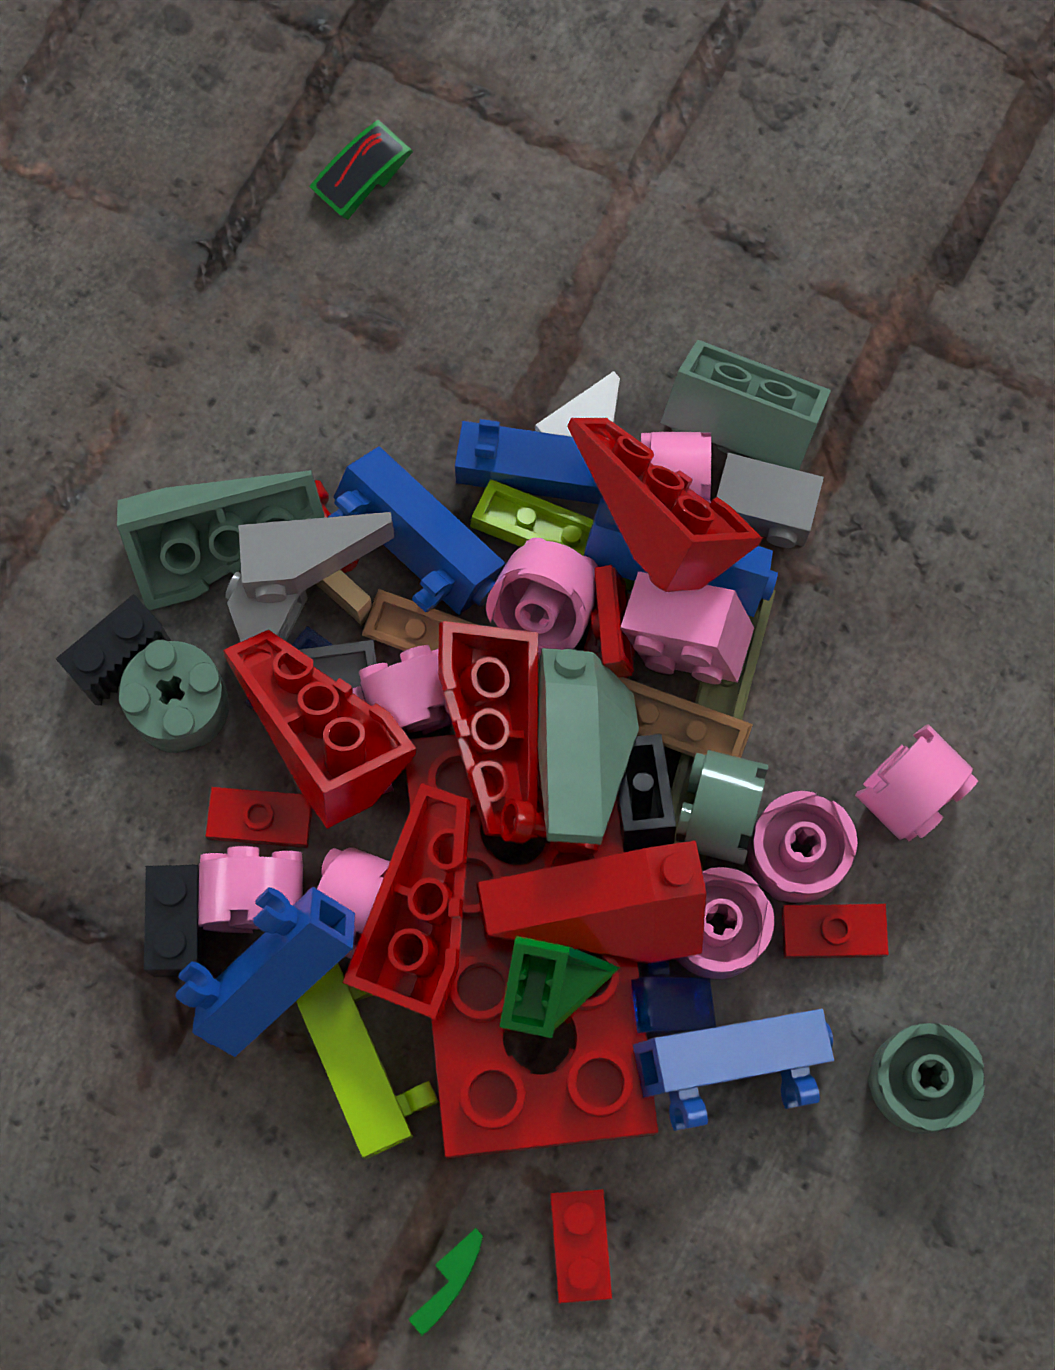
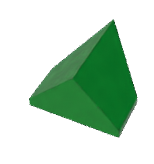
M516 936L499 1027L552 1038L554 1030L621 967L568 946Z

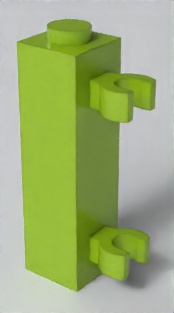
M337 963L296 1002L361 1156L364 1159H368L414 1138L405 1117L439 1102L429 1081L398 1096L395 1095L356 1004L357 1001L373 995L342 983L345 976L339 963Z

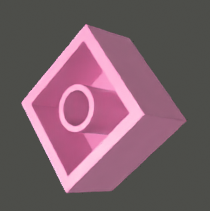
M638 572L620 627L647 668L662 674H673L674 669L689 672L697 680L709 684H720L722 679L738 683L754 631V626L735 590L706 585L702 589L665 592L650 581L648 573Z

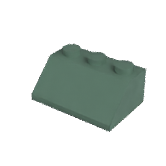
M697 340L678 370L660 423L670 426L673 432L711 433V442L716 444L717 448L726 454L746 455L759 461L799 471L831 390Z

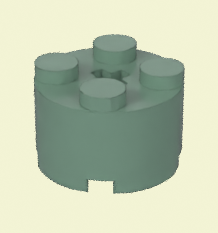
M155 640L129 662L121 678L119 703L126 717L139 735L148 744L159 750L177 753L197 746L201 747L211 742L226 722L229 702L225 683L212 659L194 645L180 641ZM180 690L182 691L184 697L181 701L173 698L168 703L166 699L171 693L177 694Z
M708 750L707 755L696 753L687 790L689 793L696 794L694 805L683 803L675 841L689 842L696 840L698 854L744 865L748 851L745 849H747L749 838L753 833L769 765Z
M922 1023L910 1026L894 1034L879 1047L871 1063L868 1085L876 1106L891 1123L909 1132L919 1134L933 1133L958 1126L977 1110L984 1096V1064L975 1044L958 1029L943 1024ZM932 1069L935 1074L930 1081L935 1088L931 1086L923 1089L920 1086L921 1075L918 1070Z

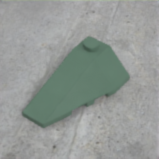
M312 470L166 487L120 499L117 504V527L145 607L148 610L195 599L208 591L210 584L229 572H232L234 575L237 571H240L238 525L325 518Z
M542 648L538 664V756L547 841L601 844L639 730L634 694L609 668L603 665V662L593 652Z

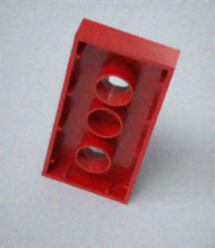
M456 734L410 739L416 747V755L406 766L410 810L421 783L471 801L459 970L440 1019L431 1018L445 1157L453 1159L656 1135L659 1131L654 1096L643 1098L633 1044L647 1040L638 963L629 958L605 954L601 956L589 954L621 968L565 1020L566 1024H571L574 1031L575 1050L569 1049L566 1058L555 1067V1072L541 1075L531 1074V1070L520 1065L513 1055L508 1057L503 1039L505 1030L510 1031V1029L499 1027L515 941L486 937L476 886L478 882L624 853L617 796L602 842L598 844L597 853L586 855L564 854L558 851L553 841H551L550 844H545L543 851L530 863L510 865L499 860L483 844V827ZM538 756V813H544Z

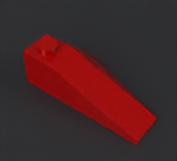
M608 418L570 419L567 427L632 556L649 574L650 581L659 589L665 592L702 589L755 549L761 542L762 537L731 506L718 497L709 503L689 488L693 479L681 470L675 473L665 467L653 465L651 463L654 457L653 450Z
M442 621L439 623L438 676L484 834L501 836V814L504 805L509 799L529 801L534 806L535 812L538 813V632ZM532 835L530 839L537 838L538 836Z
M269 629L223 650L224 657L299 789L327 829L372 807L416 755V747L389 711L377 703L371 706L353 693L351 685L340 678L335 681L314 667L313 659Z
M423 783L420 784L342 983L433 1019H440L459 970L470 800Z
M696 840L644 848L491 879L476 884L486 937L515 941L516 936L568 946L584 951L587 954L600 956L605 954L629 958L632 961L648 964L702 954L707 892Z

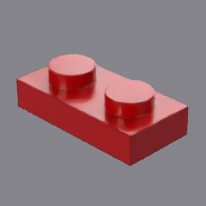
M604 1190L551 1193L558 1303L612 1299Z

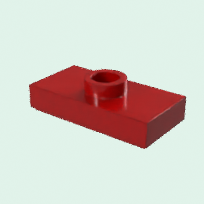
M612 565L596 567L595 580L598 609L592 611L591 623L595 638L597 640L601 639L602 662L618 678L632 676V672H634L632 646L620 628L628 605L626 581Z
M211 787L205 837L208 840L308 848L313 808L303 794Z
M886 904L783 905L781 908L784 959L887 957L889 955Z

